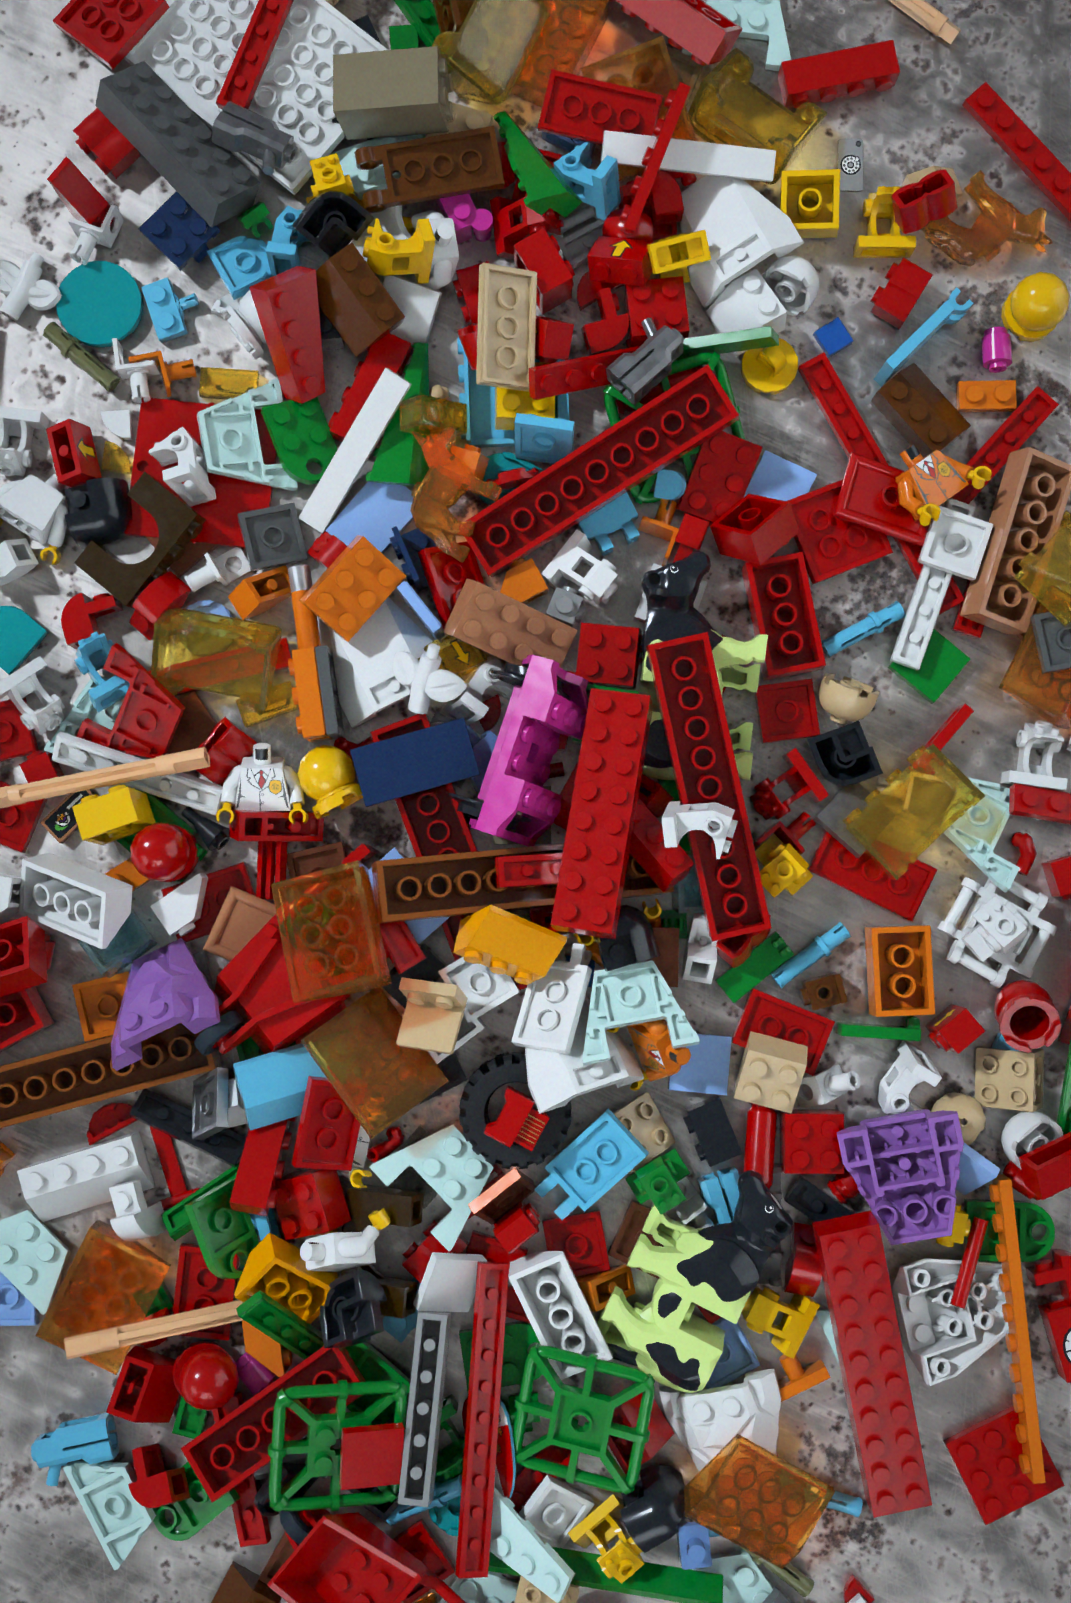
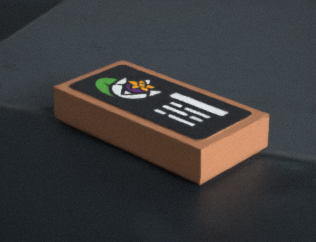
M91 789L70 793L40 823L59 843L63 844L78 829L72 806L80 804L82 798L94 795L95 793Z

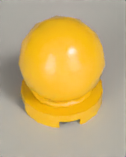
M1038 272L1025 277L1017 284L1002 305L1001 318L1004 327L1007 330L1010 329L1021 341L1034 342L1045 338L1063 320L1068 311L1070 294L1066 283L1055 274Z
M321 745L311 749L300 761L297 773L300 787L308 797L317 801V804L312 807L316 819L330 816L329 811L338 806L343 810L363 799L360 785L354 783L356 770L353 760L345 751L335 746Z

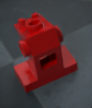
M527 193L525 197L518 201H512L500 196L491 199L490 204L497 256L514 260V244L542 228L546 232L561 235V227H564L562 219L559 220V213L551 208L542 216L536 213L524 203ZM521 215H522V217H523V222H522V223H520V216H521Z
M796 747L782 756L790 769L772 781L767 777L754 786L757 792L751 795L750 799L755 810L765 820L773 816L779 820L791 811L789 805L807 792L815 803L829 796ZM785 780L794 794L780 802L772 789Z

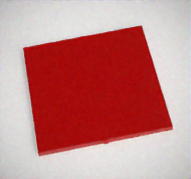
M142 397L130 490L142 474L146 472L182 499L163 481L162 470L178 466V462L162 467L149 454V450L154 447L156 442L163 441L182 426L202 448L197 413L215 405V403L205 404L151 398L150 401L144 402ZM254 409L263 463L265 465L276 464L277 452L261 410ZM208 472V480L215 488L216 499L191 506L206 521L202 524L203 529L201 533L190 541L192 543L217 544L218 546L245 549L237 515L242 512L270 507L273 487ZM130 497L132 520H129L124 534L134 537L159 538L158 525L154 517Z

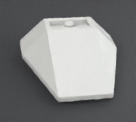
M706 175L681 192L684 206L682 221H680L681 234L705 230L711 260L687 266L690 284L704 308L715 302L727 288L726 284L773 253L780 259L804 243L791 219L743 179Z
M389 597L349 642L343 640L329 627L339 703L351 727L354 728L378 716L377 712L410 696L411 686L399 683L394 676L393 659L395 653L399 651L409 652L420 661L421 654L427 652L428 645L430 643L435 644ZM440 649L438 655L442 660L439 669L453 672L443 651Z
M524 995L521 996V1006L524 999ZM586 995L569 1055L525 1047L528 1088L539 1114L565 1106L573 1097L612 1084H616L617 1088L644 1079L633 1051L617 1032L611 1033L605 1030L610 1061L583 1066L582 1058L590 1000Z
M924 1258L900 1266L892 1288V1295L902 1340L907 1354L927 1385L931 1386L956 1377L1009 1333L1008 1322H1005L1002 1312V1304H1006L1005 1292L1001 1291L999 1284V1274H1003L1001 1262L978 1261L965 1309L950 1304L962 1260Z

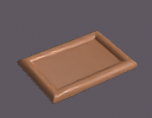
M231 886L203 950L231 961L277 912L283 913L285 908ZM309 919L310 923L314 926L322 925L318 922Z

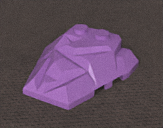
M182 938L131 963L111 1041L112 1068L116 1071L141 1060V1041L182 1023L192 1033L196 1034L220 1022L218 997L206 983L208 981L207 978L198 969L195 957Z
M929 1109L865 1119L860 1121V1125L847 1127L837 1132L843 1165L850 1172L859 1192L866 1199L872 1214L891 1245L952 1235L956 1206V1185L960 1176V1155L963 1152L964 1145L957 1111L942 1110L931 1112Z

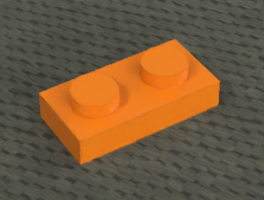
M1016 380L958 381L956 384L958 412H1013L1017 408Z

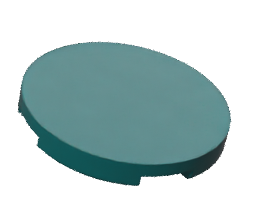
M91 261L87 265L82 264L74 268L60 284L59 290L62 296L56 304L59 320L66 331L72 337L79 339L82 344L96 348L113 346V338L121 341L137 329L143 315V296L134 278L121 266L107 261Z

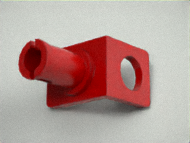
M802 812L787 827L779 821L769 827L753 842L754 848L774 833L783 844L790 843L801 855L805 852V849L798 840L811 828H814L816 823L811 819L802 825L811 817L806 812Z

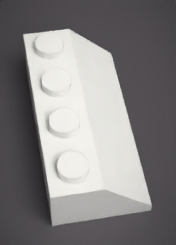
M52 853L22 859L19 914L28 916L36 922L97 948L105 949L131 914L133 885Z
M139 1131L42 1160L17 1171L24 1198L41 1222L110 1202L112 1198L109 1188L117 1184L140 1179L143 1191L155 1187Z
M535 1251L510 1262L508 1277L541 1345L552 1346L586 1356L595 1354L598 1355V1359L605 1361L613 1359L608 1344L563 1251ZM548 1359L561 1380L586 1370V1368Z

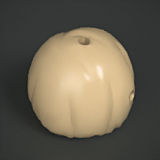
M958 1092L947 1093L938 1099L931 1109V1112L942 1110L957 1111L963 1141L967 1145L973 1143L979 1133L985 1129L986 1117L983 1113V1108L975 1098ZM962 1119H965V1124L961 1123Z

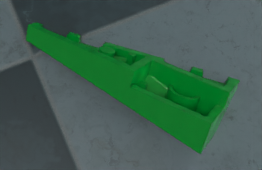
M506 111L498 112L493 118L500 126V136L507 138L508 142L504 145L512 170L520 180L518 183L519 189L527 193L524 199L525 205L541 216L551 208L566 218L582 203L581 199Z
M415 342L412 345L414 352L410 363L405 365L403 371L405 374L404 379L412 385L385 429L381 445L376 448L373 455L376 459L372 471L367 472L366 481L414 488H431V452L427 445L428 438L430 439V406H423L422 401L429 402L428 343Z

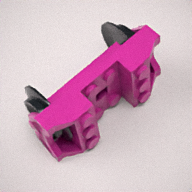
M532 654L527 655V658L523 659L521 664L523 666L506 663L503 670H491L489 672L494 678L514 685V689L477 797L484 800V802L482 803L449 792V796L459 802L457 811L478 817V820L470 818V828L525 846H535L536 840L553 824L555 817L558 816L561 810L562 795L543 788V785L549 778V766L553 755L559 748L560 734L581 740L588 708L586 688L589 682L583 677L560 668L559 663L554 660ZM517 823H518V826H517V829H516V832H515V833H514V832H511V831H508V830H505L506 827L515 830L516 825H517Z

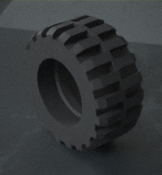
M512 1052V1054L504 1055V1053L496 1055L495 1058L482 1063L472 1073L461 1096L459 1120L460 1125L463 1127V1135L466 1141L471 1143L473 1146L472 1150L477 1155H483L486 1158L485 1161L492 1165L495 1162L501 1164L502 1168L510 1169L511 1166L519 1167L520 1170L527 1169L528 1165L534 1163L537 1166L543 1163L547 1156H553L558 1151V1146L561 1142L564 1143L568 1128L571 1125L572 1106L570 1100L565 1106L544 1112L550 1116V1119L533 1151L515 1142L509 1148L483 1134L485 1127L491 1122L488 1115V1104L493 1093L508 1083L518 1082L528 1085L525 1054Z

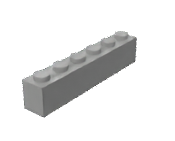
M419 1311L417 1315L398 1504L428 1508L433 1501L452 1312Z

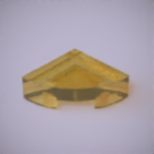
M105 441L101 469L108 472L132 475V465L127 454L117 444Z

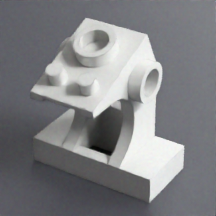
M0 406V474L5 476H24L27 467L30 468L32 466L33 452L31 451L34 429L46 430L49 427L50 419L43 412ZM10 437L21 438L18 450L8 448Z
M183 426L171 433L163 441L156 442L154 447L149 450V454L162 467L178 462V466L162 470L163 481L190 507L216 499L215 488L208 480L203 450Z
M576 529L542 572V576L553 589H556V587L561 588L566 580H570L580 586L578 592L589 601L594 600L597 605L601 602L606 605L611 595L618 590V585L616 584L618 574L615 573L617 569L608 560L602 559V561H599L588 554L593 546L587 536ZM581 562L592 567L584 578L574 572Z
M41 656L0 681V699L8 695L21 712L20 718L26 728L30 731L35 729L40 735L48 730H54L64 720L63 709L65 708L60 697L56 694L49 696L37 679V675L42 673L47 666ZM32 692L36 694L44 705L36 711L29 708L23 700Z
M495 658L473 670L465 680L467 684L465 691L454 700L448 701L443 710L454 719L464 717L467 726L483 718L489 710V707L482 703V695L486 689L498 692L509 701L514 685L503 682L489 674L491 670H503L505 664L499 662L498 658Z
M1038 720L1035 724L1025 723L1024 730H1019L1016 740L1017 747H1020L1017 771L1009 770L1002 772L1000 784L1013 785L1017 783L1057 791L1067 790L1068 779L1053 777L1052 774L1053 753H1059L1062 742H1064V738L1059 733L1060 730L1053 727L1052 723ZM1031 748L1043 749L1040 766L1029 764Z
M681 801L669 802L661 818L665 848L677 847L683 835L688 831L703 830L713 838L716 858L720 859L722 851L729 852L732 842L726 840V837L733 839L738 822L732 819L735 810L716 802L681 805Z
M994 896L972 915L979 924L961 939L979 961L984 962L994 952L1005 954L1027 935L1029 924L1009 901L1002 903Z
M903 1040L897 1047L900 1055L880 1081L877 1100L883 1112L887 1115L921 1110V1105L909 1098L911 1089L923 1081L936 1087L942 1079L928 1054L906 1040Z

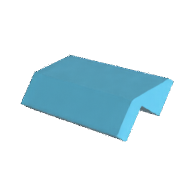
M348 1029L233 1064L237 1087L243 1100L250 1131L301 1115L308 1076L362 1081V1073Z

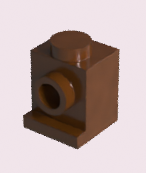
M833 972L801 981L803 988L799 989L802 1003L804 1006L808 1005L812 1011L848 1002L840 973ZM825 987L828 990V995L825 998H820L818 992L821 988Z

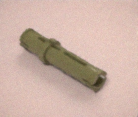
M51 322L45 327L43 336L58 347L61 355L74 361L88 375L101 384L106 391L111 392L117 387L120 378L83 348L79 339L71 337L56 322Z
M744 1526L738 1528L732 1542L750 1554L752 1561L758 1565H764L800 1593L802 1597L810 1594L814 1586V1580L807 1577L771 1549L769 1542L766 1540L761 1541Z

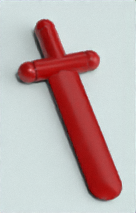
M150 1126L171 1195L160 1200L165 1211L200 1188L197 1187L187 1191L171 1136Z

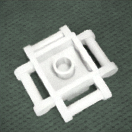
M965 877L961 883L962 889L945 921L941 920L937 929L953 937L955 940L947 954L946 960L953 964L959 963L990 980V984L996 988H1000L1003 985L1009 969L1027 979H1031L1034 973L1032 968L1050 935L1054 936L1057 930L1055 925L1038 917L1048 902V896L1041 892L1037 894L1013 881L1008 891L1031 903L1026 911L1014 903H1010L1024 917L1029 926L1027 927V935L1005 954L994 952L988 957V959L998 964L996 970L963 953V949L967 945L961 938L979 924L972 915L994 896L1002 903L1008 900L994 893L998 886L989 878L983 887L972 879ZM972 894H976V897L974 898L964 919L962 920L959 928L957 929L955 925L958 922L963 910L965 909ZM1034 926L1039 929V932L1020 964L1014 960L1021 953L1032 933L1031 928Z

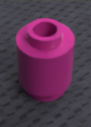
M992 327L985 330L984 337L981 339L983 367L989 369L992 373L1003 372L1012 364L1011 335L1008 334L1005 327Z
M247 1352L235 1362L238 1367L239 1378L253 1395L274 1382L273 1378L276 1375Z

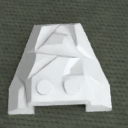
M775 1368L745 1373L744 1383L703 1389L694 1393L679 1392L667 1386L659 1388L666 1419L715 1498L774 1489L781 1408V1393Z

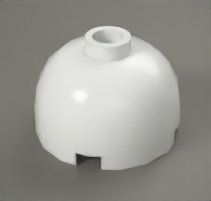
M789 255L777 259L762 275L786 309L787 315L795 316L801 311L806 312L813 304L819 291V276L810 262L799 256Z
M1023 1111L1013 1116L1006 1123L1002 1131L1001 1142L1005 1155L1021 1169L1020 1156L1063 1136L1062 1128L1049 1116L1037 1111Z

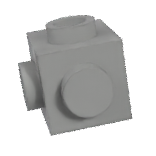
M564 586L561 589L556 587L546 615L573 627L575 622H581L586 607L582 606L583 597L579 596L578 590Z

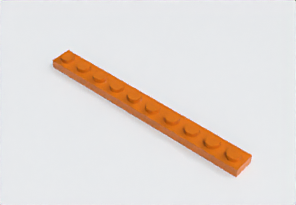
M1001 1174L992 1180L993 1184L989 1185V1195L991 1201L995 1202L996 1214L992 1215L994 1231L998 1232L999 1244H996L995 1250L998 1262L1002 1263L1003 1274H999V1284L1001 1291L1005 1292L1006 1304H1002L1004 1320L1008 1322L1009 1334H1006L1005 1339L1008 1351L1012 1352L1013 1364H1009V1374L1016 1388V1394L1012 1395L1014 1410L1019 1415L1020 1423L1016 1424L1017 1439L1019 1443H1022L1023 1454L1019 1455V1463L1022 1473H1025L1033 1484L1046 1483L1012 1181L1004 1174Z

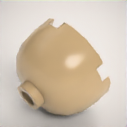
M825 673L820 685L819 701L823 709L831 714L830 719L832 721L846 725L848 720L859 721L870 714L876 704L879 691L872 692L873 687L846 676L841 681L834 680L836 674Z

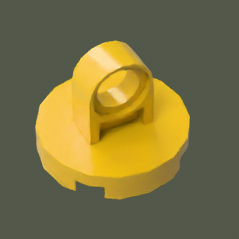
M779 338V346L746 351L741 361V375L746 385L754 392L776 395L786 390L794 381L798 370V357L793 347L784 339Z

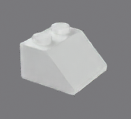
M755 268L732 281L708 308L706 315L719 333L771 326L778 334L785 330L787 311ZM748 350L733 352L735 357H738Z

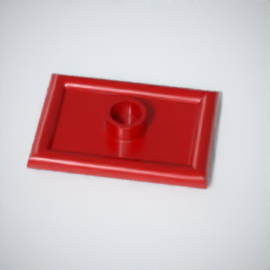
M851 452L834 517L923 547L930 524L927 526L921 525L919 519L915 521L911 512L899 504L896 477L902 474L903 470Z

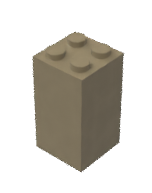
M438 46L333 55V112L347 140L449 132V120H453L452 102L448 99V93L453 92V80L451 73L448 74L446 58H441Z

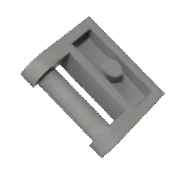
M589 205L563 219L564 227H561V235L549 232L548 234L556 238L560 246L559 252L564 261L567 259L574 269L588 262L587 255L597 238L602 236L605 221L597 218L596 208ZM592 217L597 220L565 238L562 235L565 231Z

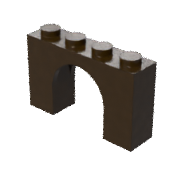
M146 472L142 474L127 495L148 511L158 525L159 540L154 552L140 563L125 564L103 545L91 540L74 562V564L120 602L130 608H133L132 605L151 582L167 573V569L171 564L183 556L185 546L191 539L196 538L203 529L202 524L206 521L198 512L155 477Z
M367 1185V1188L349 1187L345 1194V1200L351 1221L343 1224L342 1232H363L368 1225L372 1226L368 1216L375 1210L380 1211L382 1208L385 1209L390 1218L389 1225L409 1228L422 1223L424 1193ZM372 1264L341 1271V1276L360 1269L370 1272L379 1280L387 1298L386 1302L380 1304L381 1315L403 1319L416 1312L413 1303L417 1295L418 1282L386 1277L380 1274Z

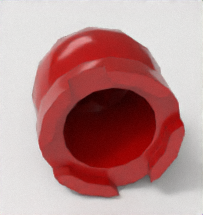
M154 823L144 827L135 835L130 846L131 861L142 876L152 881L175 882L183 880L194 871L198 863L197 841L188 830L181 826L169 823Z
M1018 980L1006 984L997 993L994 1005L995 1019L999 1024L1002 1036L1009 1046L1015 1050L1029 1053L1032 1052L1031 1049H1037L1044 1045L1046 1048L1049 1047L1058 1038L1061 1030L1059 1013L1053 1004L1052 998L1044 988L1032 981Z
M200 1341L190 1344V1347L184 1350L180 1357L178 1356L175 1359L172 1369L174 1386L184 1400L196 1409L210 1411L223 1407L234 1396L239 1383L238 1367L235 1361L223 1348L214 1342Z

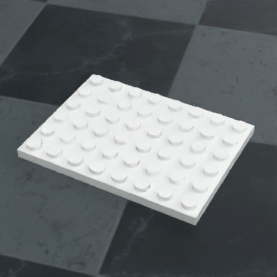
M168 0L167 4L170 8L124 59L132 66L145 61L194 114L208 127L213 129L216 117L223 111L216 104L217 98L259 0ZM325 0L293 1L248 109L276 122L279 130L294 136L293 145L296 146L294 159L291 163L287 162L282 169L275 166L274 173L270 175L293 195H296L313 175L309 161L330 155L345 137L340 124L332 123V119L336 117L333 113V55L388 50ZM240 151L258 167L263 169V160Z

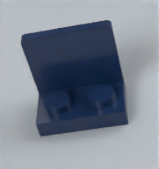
M427 524L403 535H400L397 526L391 528L394 536L389 539L398 560L404 558L406 562L401 567L409 585H416L418 592L429 588L418 552L424 548L436 547Z

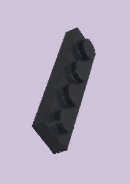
M148 1089L142 1090L129 1113L130 1117L232 1167L236 1166L243 1152L246 1137L229 1129H224L204 1140L192 1139V1111Z

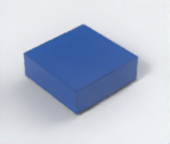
M839 317L813 333L814 338L823 352H825L827 358L848 347L854 341Z

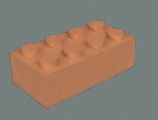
M466 579L443 633L507 663L523 666L521 665L523 659H526L527 655L533 654L554 660L559 663L561 668L578 630L478 581Z

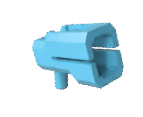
M734 1166L716 1171L718 1177H715L713 1172L696 1178L702 1199L714 1211L717 1221L716 1225L731 1223L734 1218L739 1198L737 1183L740 1177L738 1170Z
M102 1413L65 1421L55 1431L39 1435L31 1446V1456L33 1461L37 1462L39 1468L49 1466L46 1485H58L61 1466H65L68 1462L83 1459L88 1464L112 1460L119 1453L117 1432L109 1433V1431L116 1429L113 1415Z

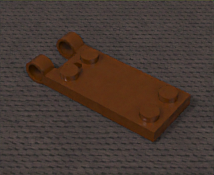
M494 126L379 146H367L359 148L354 152L356 165L359 170H371L381 164L384 167L387 189L371 190L362 195L364 208L369 213L381 212L388 207L505 187ZM395 172H399L401 176L400 178L395 179L393 177V174Z

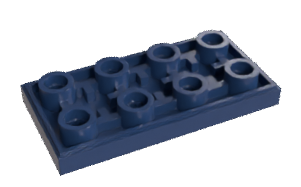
M464 717L350 750L366 807L480 775Z

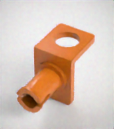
M161 351L128 357L129 363L143 360H153L156 362L157 366L160 367L167 397H172L171 381L197 377L193 359L167 364L163 360Z
M667 499L660 500V505L654 519L646 516L642 517L638 529L670 542L661 566L667 564L679 528L670 526L678 504L672 500L669 509L666 510L669 501Z

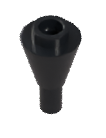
M186 807L182 811L181 815L194 825L195 830L210 851L220 850L228 843L230 839L228 836L229 828L201 817L191 807Z

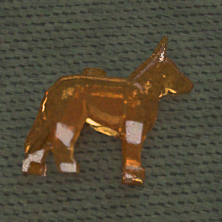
M981 170L970 178L969 181L971 183L964 188L965 192L981 211L971 229L957 225L948 216L930 221L925 227L920 229L925 233V238L930 244L942 250L958 264L969 267L984 259L990 262L1002 251L999 247L1006 241L1030 245L1043 253L1046 252L1043 244L1050 245L1053 243L1044 233L1046 209L1040 207L1029 215H1024L1011 202L998 195L987 185L984 180L985 174Z
M448 427L427 437L413 430L412 434L421 446L429 467L423 481L417 482L411 493L413 501L410 511L415 526L430 537L440 550L463 563L470 552V548L459 545L456 542L455 536L471 537L476 523L471 520L467 522L458 521L448 508L455 505L466 491L479 494L496 502L502 492V488L492 481L485 482L480 480L472 473L470 467L462 459L451 452L457 434L454 427Z

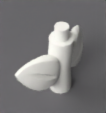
M33 252L29 261L24 260L21 269L8 260L0 259V292L8 295L0 307V313L4 316L18 321L28 304L36 310L44 311L53 308L60 301L62 294L59 288L49 280H39L43 272L40 265L44 260L41 255Z
M430 643L427 652L421 654L420 661L411 653L404 651L395 653L393 659L395 678L399 683L411 686L408 709L417 714L428 713L430 698L438 702H448L461 695L467 687L465 681L455 673L439 669L442 658L438 655L440 646Z

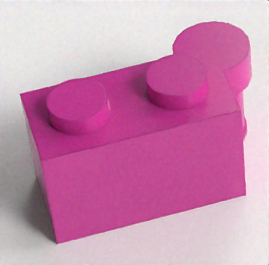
M469 194L435 199L444 218L453 219L457 245L471 239L472 230L474 231L473 234L476 235L475 239L479 242H485L490 239L493 228L492 214L487 209H476Z

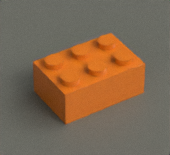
M357 535L299 601L338 636L349 642L405 579L406 575L364 536Z
M930 925L864 927L869 1014L875 1017L935 1014Z

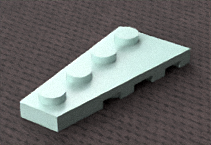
M494 1482L490 1552L555 1602H561L575 1573L548 1542L544 1544L535 1533L536 1528L529 1520L524 1521L513 1509L515 1507L514 1503L507 1496L503 1497L496 1490V1483Z

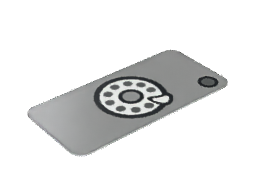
M862 139L838 140L840 191L863 190Z

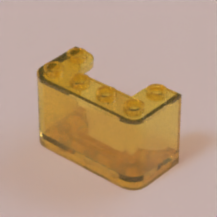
M934 744L927 748L924 745L918 747L906 759L910 764L904 770L895 769L885 779L888 785L881 792L876 788L864 799L867 805L862 810L857 807L842 820L846 824L843 830L892 880H898L908 870L909 863H914L917 857L958 818L962 817L972 805L975 806L985 797Z

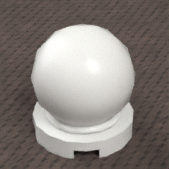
M249 290L241 298L238 309L234 310L229 305L220 314L224 320L227 319L232 326L230 328L246 351L249 352L253 349L250 353L253 359L256 360L264 354L261 347L263 343L267 344Z

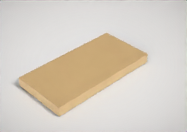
M484 262L479 265L477 385L529 392V368L535 367L537 272Z

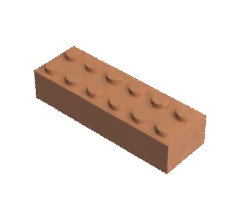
M1032 447L1010 452L989 519V523L994 525L976 579L970 580L960 616L1007 635L1028 632L1031 622L1030 617L1033 615L1071 491L1070 464Z

